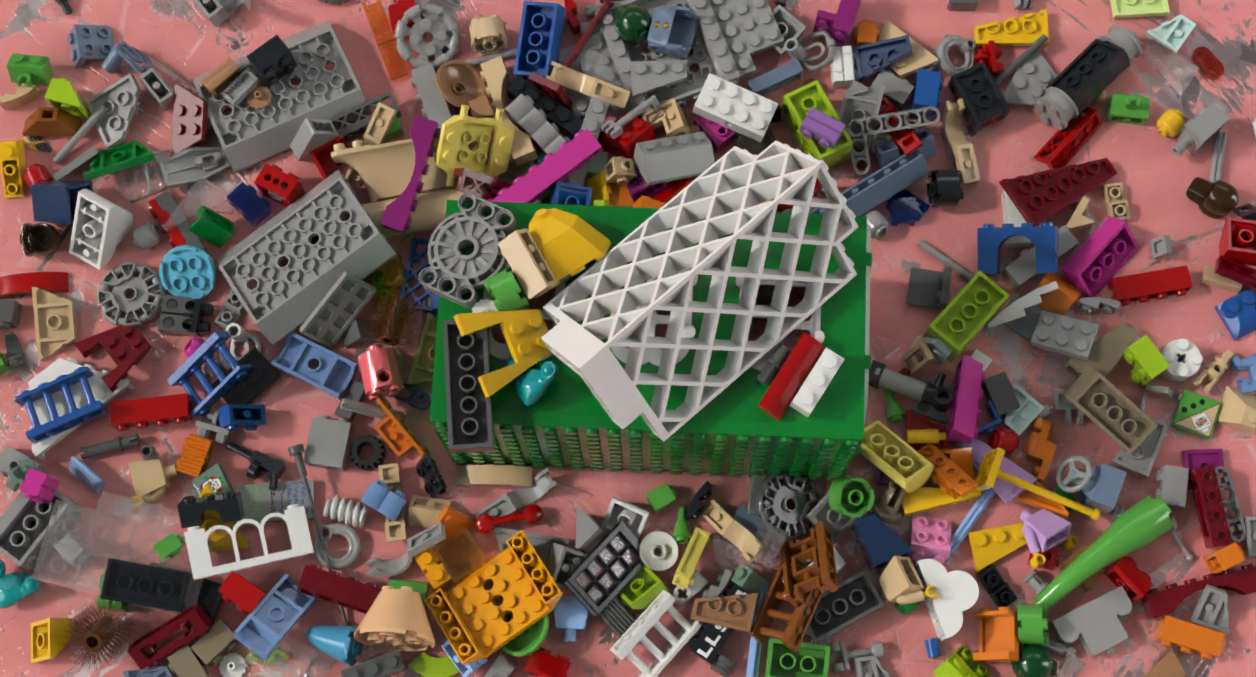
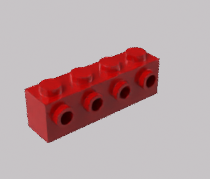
M184 393L110 402V423L118 431H127L129 427L144 429L154 424L156 426H167L171 422L185 424L188 420H193V417L190 415L193 411L192 399L189 394Z

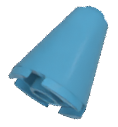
M314 625L308 630L306 636L309 645L348 666H353L357 663L355 658L357 655L361 656L364 644L354 639V632L358 626Z

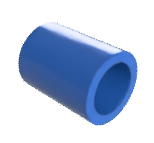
M938 638L924 640L928 658L942 656Z

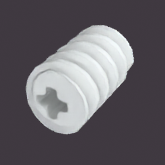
M337 494L333 499L331 497L328 498L323 512L324 517H329L330 515V518L333 520L336 518L339 522L345 520V524L350 525L352 523L353 527H358L360 524V528H362L367 517L368 505L360 509V502H358L354 507L353 500L346 504V498L343 497L341 501H338L339 495Z

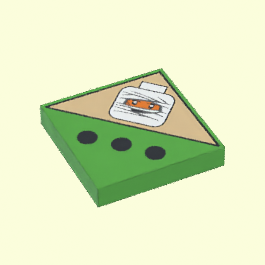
M1184 389L1171 426L1205 439H1210L1222 403Z

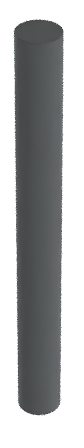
M1044 34L994 79L997 86L1048 40Z

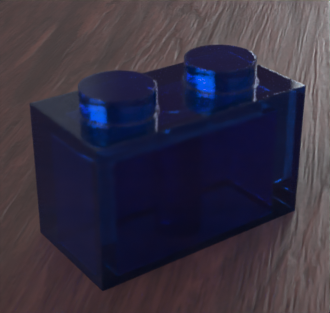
M242 182L226 198L228 203L256 228L271 213L270 203L264 197L260 198L253 186L250 184L247 186Z

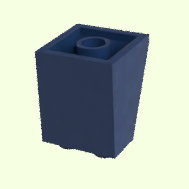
M42 181L32 183L31 193L34 221L72 224L74 222L78 192L82 189H89L93 192L92 181Z
M868 513L863 514V516L855 520L851 527L870 571L883 566L885 563H889L894 555L906 557L912 551L911 547L875 514L870 516Z

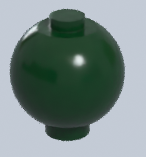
M637 5L620 6L616 11L617 18L615 22L619 36L631 43L646 40L652 22L648 11Z
M1035 644L1019 647V661L1010 662L1016 677H1053L1057 671V663L1052 661L1050 653L1044 647Z

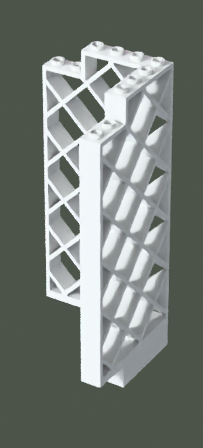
M776 140L759 155H753L746 149L742 150L734 146L612 248L605 257L593 264L544 305V310L556 326L541 337V339L552 354L581 376L615 424L624 429L641 415L653 434L664 442L857 275L853 268L854 262L845 254L844 251L846 249L841 243L859 227L855 221L856 216L847 207L846 198L838 191V184L829 175V168L823 160H817L810 154L806 155L799 149H793L788 144H782ZM817 178L827 193L828 199L812 198ZM774 199L773 201H769V202H766V203L759 204V203H761V202H765V201ZM778 204L794 205L787 233L772 232ZM810 207L825 208L818 236L804 234ZM736 209H740V210H738V211H734V212L725 214L726 212L733 211V210H736ZM705 218H706V220H702V221H699V222L692 223V222H694V221H698V220H701V219H705ZM734 233V234L731 235V236L718 239V238L721 237V236H725V235ZM737 239L753 240L747 267L731 266ZM769 241L785 242L779 270L763 269ZM699 243V245L685 248V246ZM801 244L816 245L810 272L795 271ZM666 252V253L663 254V255H659V256H656V257H652L653 255ZM831 252L840 266L835 273H827ZM692 268L691 271L678 274V271ZM696 274L712 275L707 302L689 301ZM728 276L745 277L739 304L723 303ZM658 277L657 280L644 283L645 280ZM761 278L777 279L771 306L755 305ZM793 280L808 281L804 299L795 307H787ZM625 286L624 289L612 292V290L615 288ZM650 303L648 307L637 309V306ZM653 310L671 311L666 337L648 336ZM616 312V315L604 318V315ZM687 312H704L699 338H681ZM720 313L736 314L731 340L715 339ZM752 316H768L764 334L756 341H747ZM608 338V341L606 343H603L601 341L602 339ZM611 346L629 347L625 370L609 349ZM645 347L663 348L658 373H640ZM679 349H696L691 374H674ZM712 350L728 351L725 368L717 375H707ZM637 384L655 385L651 407L636 388ZM671 385L688 386L685 402L676 410H666Z

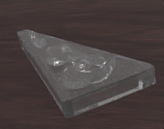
M200 176L162 228L167 231L198 216V209L202 205L212 209L229 201L231 196Z

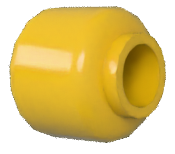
M1176 109L1166 110L1156 122L1158 133L1163 137H1175L1185 125V116Z

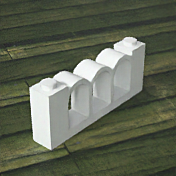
M299 504L287 506L284 514L270 513L266 515L260 524L253 519H243L234 525L233 530L224 525H215L206 533L204 528L200 529V526L187 528L188 531L184 532L194 581L314 553L304 506L299 507ZM278 518L286 524L291 544L290 550L268 554L264 535V525L268 520ZM250 524L258 529L264 556L241 561L236 541V532L241 526ZM224 531L230 535L236 562L212 567L208 549V538L213 532Z

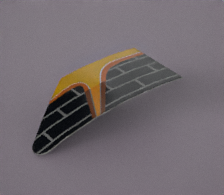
M25 136L23 138L32 150L52 152V149L42 136Z

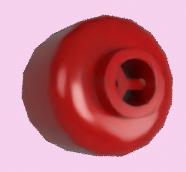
M33 164L25 170L24 179L30 188L32 183L53 181L51 174L44 165Z
M997 428L989 436V446L993 449L999 447L1006 450L1004 454H1012L1015 449H1018L1020 444L1017 433L1011 429Z

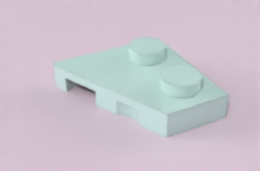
M1180 14L1171 21H1166L1159 27L1148 30L1145 36L1173 54H1176L1196 26V23Z

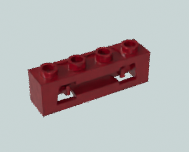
M1214 465L1189 470L1188 477L1205 547L1214 548L1232 544V537Z
M196 603L132 642L127 652L141 670L147 666L151 668L158 663L160 658L171 656L178 647H185L192 642L193 638L204 636L209 631L211 619L199 603ZM184 623L182 626L184 628L183 631L161 643L159 648L155 650L157 647L155 643L178 630L180 625Z

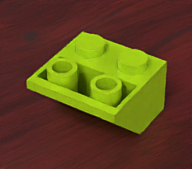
M964 644L932 672L935 677H989L991 675L985 665L973 661V652Z

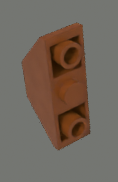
M39 107L25 120L22 134L23 136H74L81 128L82 120L59 107Z

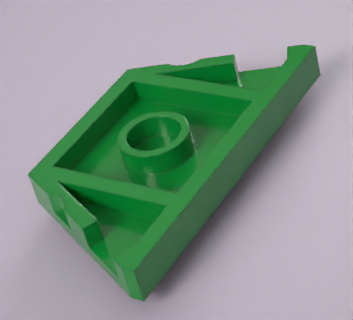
M135 140L100 151L96 159L90 164L91 170L84 172L83 177L85 181L108 174L113 175L118 171L132 169L137 165L156 159L152 151L148 152L145 146L140 145Z

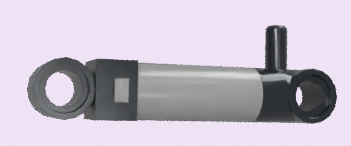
M873 360L869 371V386L879 389V386L931 405L939 412H946L952 406V391L947 387H942L946 378L945 374L939 373L933 386L887 369L885 364ZM944 397L947 401L942 402L938 398Z

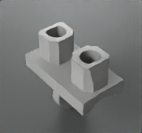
M216 410L214 414L208 413L207 419L202 418L200 421L196 420L195 426L198 427L199 437L209 439L211 431L217 432L215 441L222 444L227 443L230 434L235 432L228 431L227 427H220L219 410Z

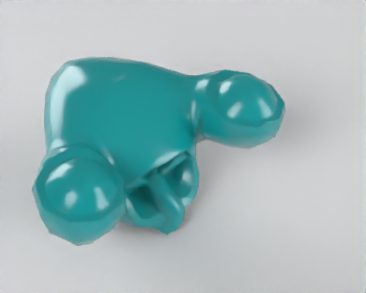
M513 357L507 360L505 367L515 364ZM545 361L543 365L527 369L512 380L522 403L530 407L544 396L548 386L557 377L559 370L556 363Z
M0 560V608H9L39 590L41 581L38 577L32 575L28 577L26 572H12L7 575L5 574V563Z

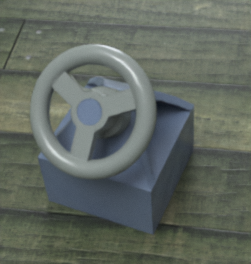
M1076 455L1062 462L1057 470L1056 481L1063 491L1069 493L1077 492L1081 504L1092 509H1100V514L1106 515L1115 509L1127 472L1104 463L1092 468L1087 458ZM1076 461L1082 462L1086 466V471L1078 469ZM1069 465L1070 471L1068 476L1062 480L1063 472ZM1072 482L1075 486L1069 487L1068 485Z

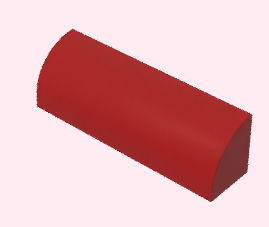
M804 332L757 408L780 422L825 350L824 346Z

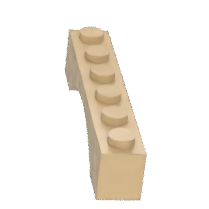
M499 56L481 63L483 71H480L483 82H487L488 86L485 89L489 98L492 97L493 99L491 103L494 113H496V108L504 109L502 121L515 132L510 160H514L519 166L539 158L530 136L517 128L505 112L506 88L511 78L504 60Z

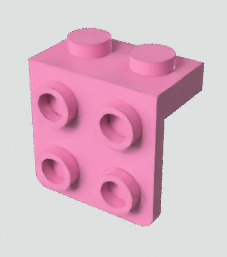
M914 515L912 517L911 541L909 544L912 551L907 557L916 562L922 559H933L946 566L951 552L952 523L948 520Z

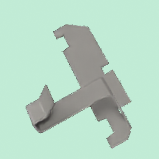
M1148 383L1146 391L1143 392L1140 405L1143 412L1145 410L1148 391L1167 393L1173 401L1174 399L1175 401H1180L1182 393L1176 395L1169 387L1155 386Z

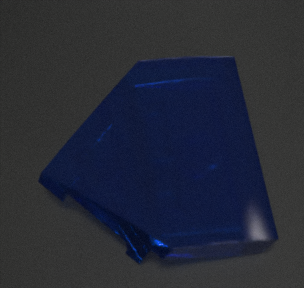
M906 189L893 195L888 199V204L886 205V209L889 210L891 216V226H897L898 224L914 226L916 221H919L930 207V205Z

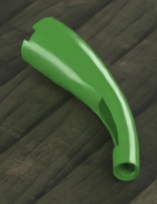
M1150 495L1123 512L1098 539L1055 577L1033 599L1034 603L1047 604L1049 610L1059 600L1102 568L1148 545L1171 530L1174 526V521H1171L1169 513H1171L1170 508L1159 497L1153 499Z

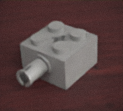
M1214 102L1209 107L1205 105L1179 132L1181 135L1177 139V144L1171 148L1172 152L1176 156H1181L1184 151L1188 150L1194 155L1221 130L1230 117Z

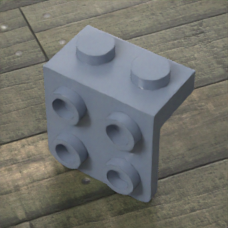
M74 24L71 32L67 35L68 44H71L70 58L74 62L75 68H82L87 59L105 60L114 46L110 26Z

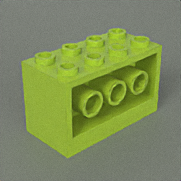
M818 80L784 95L782 116L804 154H810L817 160H823L828 168L848 160L853 142L846 130H844L834 149L830 147L824 148L819 144V141L813 138L807 139L800 132L801 124L811 107L840 121Z
M979 270L932 322L923 338L926 336L939 338L953 351L948 358L952 363L1002 308L1010 295Z

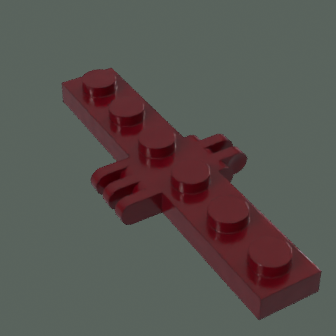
M1219 255L1215 265L1216 274L1256 289V269Z

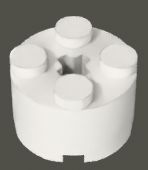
M1183 338L1167 344L1160 353L1170 364V367L1161 376L1168 381L1183 382L1198 371L1203 359L1198 348Z

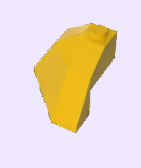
M556 208L537 210L529 223L528 231L559 284L560 279L570 275L572 277L584 270V265L591 260L599 261L605 257L611 245L608 238L582 218Z

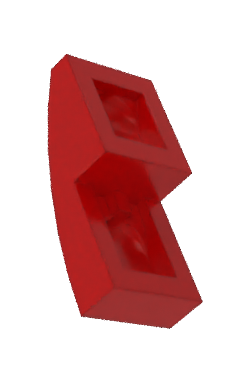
M564 0L568 24L573 34L576 35L580 33V24L575 18V15L578 14L577 6L573 0Z

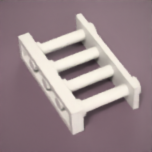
M665 590L656 597L610 649L621 660L627 657L642 672L639 677H658V674L688 640L698 633L699 628L702 626L698 621L691 619L687 621L673 607L676 599ZM665 612H668L683 627L676 636L659 621V618ZM651 627H654L670 642L662 651L646 637V633ZM638 642H641L656 657L649 666L632 651V648Z

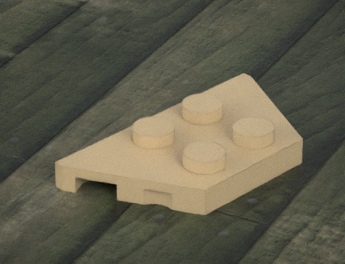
M886 20L879 41L907 34ZM911 37L912 55L888 67L889 70L901 79L909 76L911 73H917L919 69H923L931 64L935 66L939 63L937 57Z
M32 287L38 360H44L77 340L74 302L40 288Z

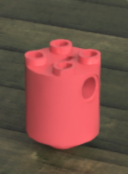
M382 344L369 346L367 352L358 356L366 396L371 401H374L379 397L381 398V396L389 395V397H395L400 395V390L404 388L395 348H383Z

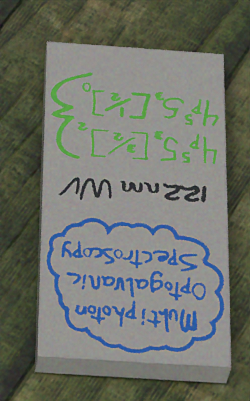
M303 480L278 482L277 490H270V483L236 485V492H241L245 514L242 520L253 519L261 523L266 515L270 513L284 514L287 506L299 504V507L304 506L307 520L314 519ZM307 480L315 506V481ZM272 518L268 520L266 523L283 521L278 518Z

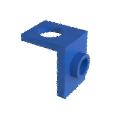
M991 401L985 407L993 422L978 428L977 435L984 432L986 435L990 434L1002 422Z

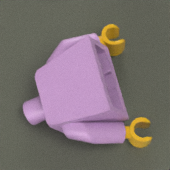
M1042 509L1034 514L1028 510H1024L1021 513L1020 519L1024 522L1022 533L1030 553H1033L1034 556L1030 560L1033 568L1039 565L1042 566L1046 561L1045 556L1039 554L1038 551L1043 553L1063 542V546L1067 550L1077 545L1078 538L1070 534L1072 523L1065 520L1062 516L1055 515L1046 509Z

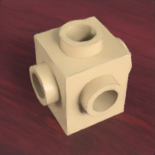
M617 156L612 157L604 164L606 182L625 185L635 177L633 159Z

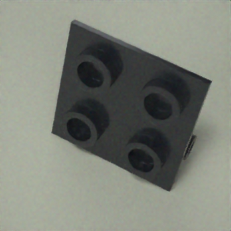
M426 451L417 463L416 471L425 483L426 493L431 498H435L438 493L440 495L446 493L447 486L444 480L441 479L442 476L438 475L440 471L437 470L434 459H431L428 451Z

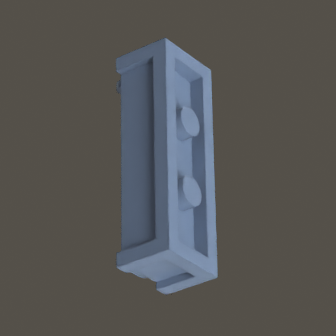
M797 58L794 60L790 59V62L754 79L749 78L746 88L751 92L764 96L801 79L804 70Z

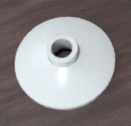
M656 531L644 537L640 544L639 553L642 562L648 568L655 571H664L672 567L676 562L678 546L672 536L665 532ZM655 549H659V550H660V555H659V556L655 555V553H654V550H655Z

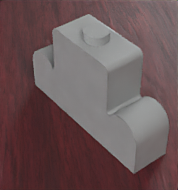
M1120 586L1051 621L1049 626L1060 643L1069 644L1079 638L1089 657L1103 651L1105 654L1116 650L1115 645L1128 639V635L1118 617L1127 615L1132 609V603L1123 586Z

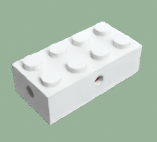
M709 73L694 105L693 113L761 143L778 103Z

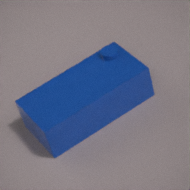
M524 1L514 75L518 74L523 79H528L531 72L544 78L547 75H551L554 67L551 65L552 61L556 63L559 61L566 8L558 3Z

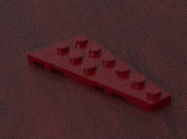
M1104 158L1084 164L1070 165L1065 168L1060 167L1036 172L1031 175L1017 176L1012 179H1002L999 183L1025 221L1033 223V227L1115 176L1117 171L1110 161Z

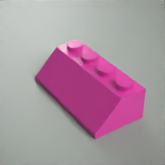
M1109 216L1061 268V271L1067 281L1079 289L1085 297H1095L1140 246L1126 221Z
M963 355L956 366L947 440L970 444L974 438H977L978 427H975V423L980 417L981 409L978 408V401H981L983 396V390H980V385L984 382L985 371H982L983 364L967 355Z

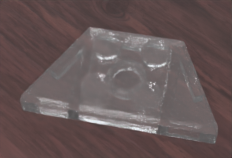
M168 149L155 154L156 160L150 161L147 165L151 185L154 188V193L152 194L147 192L148 184L142 164L132 169H124L113 175L108 174L102 177L131 204L167 190V185L159 162L171 157V150Z

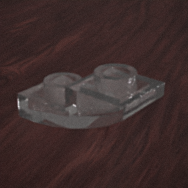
M1070 651L1059 666L1054 677H1075L1086 664Z

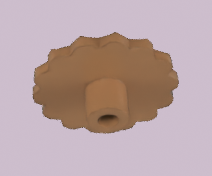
M263 85L257 86L246 97L248 105L256 110L267 107L271 103V91L267 87H263Z

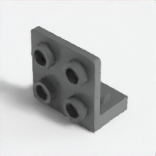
M945 266L942 272L912 267L906 304L944 310L948 304L952 267Z

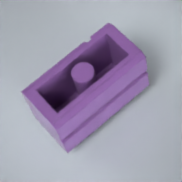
M811 107L801 124L800 132L807 139L813 138L819 141L822 147L834 149L846 125Z

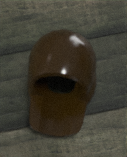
M1197 177L1192 181L1186 192V196L1199 205L1201 212L1213 219H1221L1227 216L1237 206L1239 200L1236 188L1221 180L1210 183Z
M24 223L21 226L20 243L23 244L22 252L25 256L49 255L58 249L61 238L54 226L47 223Z

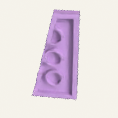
M974 438L970 444L962 442L955 444V447H971L973 468L977 473L984 453L993 450V448L978 438ZM1003 456L999 470L1032 484L1037 482V478ZM997 477L992 488L1006 505L1026 491V489Z

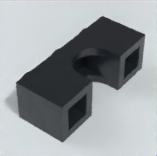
M233 490L225 491L221 495L208 493L199 498L187 496L177 505L181 528L202 526L205 521L204 511L207 509L217 511L220 515L221 523L240 521L245 515L241 492L234 493Z

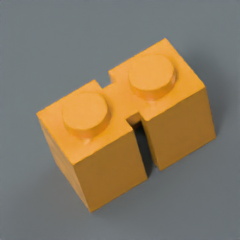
M432 547L413 556L436 591L453 582V579Z

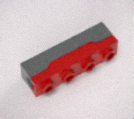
M168 190L148 202L152 207L149 209L150 213L155 219L159 218L161 223L158 225L164 234H169L170 238L168 241L173 248L180 245H194L208 253L199 237L189 231L191 224Z

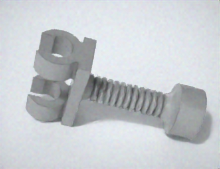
M881 641L873 642L871 647L851 652L846 651L844 642L828 645L830 646V653L841 651L844 663L832 665L834 673L850 670L849 659L865 655L869 656V654L875 655L876 658L884 657Z

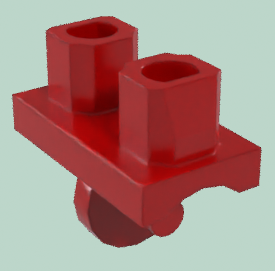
M989 40L987 45L980 47L978 55H975L973 60L978 64L985 62L991 75H1000L1004 72V64L996 61V59L1002 56V47L996 46L995 41Z

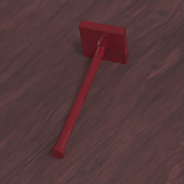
M603 0V5L563 66L568 68L572 66L608 9L614 5L612 0ZM531 72L528 79L532 85L564 107L571 108L573 102L560 84Z

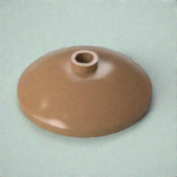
M459 60L447 61L436 72L435 83L438 91L444 99L454 106L460 108L462 104L469 106L468 101L488 95L485 89L487 82H483L479 70L466 62Z

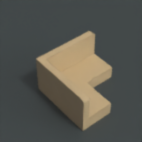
M675 98L661 104L660 110L657 112L651 109L641 114L644 121L653 125V129L664 125L669 137L681 132L685 134L691 133L684 111Z

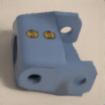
M660 6L656 8L647 37L648 49L674 57H688L694 40L698 17L695 10L680 6Z

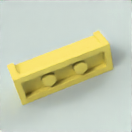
M697 527L695 528L675 572L672 584L687 589L688 585H693L695 580L692 577L705 546L710 547L712 540L709 539L711 533Z

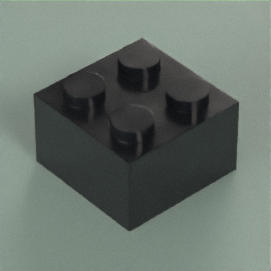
M275 35L246 56L254 72L267 88L278 83L280 78L292 73L295 67H297L291 51L278 35Z

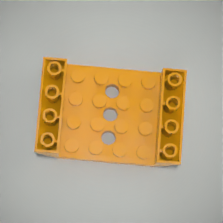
M523 530L506 541L509 546L507 549L447 592L440 588L424 599L463 665L489 657L553 611L563 595ZM488 581H493L494 585L492 589L486 590V583ZM502 596L503 603L500 606H495L496 598ZM509 612H512V620L509 622H505V615Z

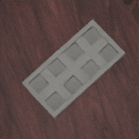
M344 271L299 328L300 332L332 348L369 302L373 294L377 292L376 288Z

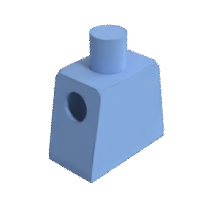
M561 596L554 608L556 629L564 630V642H576V631H585L589 612L575 596Z

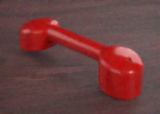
M530 504L524 509V512L495 518L489 514H482L477 517L475 527L479 533L488 534L492 532L495 525L525 519L529 524H538L542 520L543 511L539 505Z

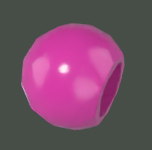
M199 337L191 338L184 348L185 355L189 358L205 340Z

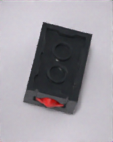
M985 62L951 76L948 87L956 102L958 99L963 98L965 109L962 113L973 132L1007 117L1010 107Z

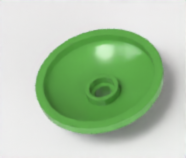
M509 612V613H507V614H509V615L511 616V618H510V621H511L512 618H513V613H512V612ZM548 614L501 648L509 655L515 657H524L535 652L547 636L549 629Z

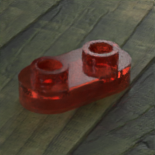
M1198 47L1191 55L1193 64L1208 79H1219L1224 73L1223 64L1206 47Z

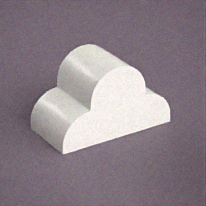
M89 189L80 190L77 196L69 253L99 270L102 269L112 258L116 246L128 235L133 223L132 213Z
M922 559L917 561L914 567L924 586L922 592L926 590L927 586L934 585L937 590H933L931 595L934 593L940 595L937 600L927 597L925 603L939 642H942L954 636L961 629L963 624L962 613L976 603L979 588L976 580L967 572L956 570L947 573V570L940 562L933 559Z

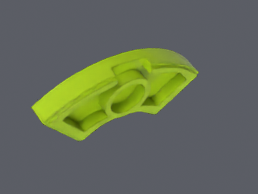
M422 652L408 665L415 672L425 677H452L460 673L448 655L435 658Z

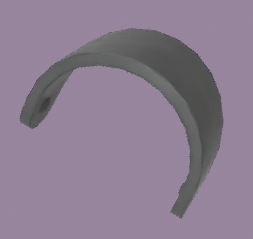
M13 332L6 333L5 344L9 367L23 364L24 354L18 337Z

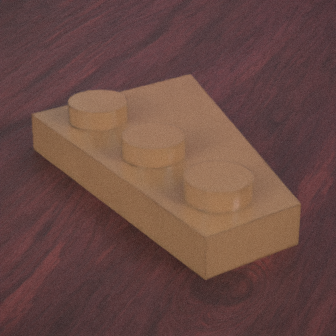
M758 593L697 598L694 600L690 619L750 633Z

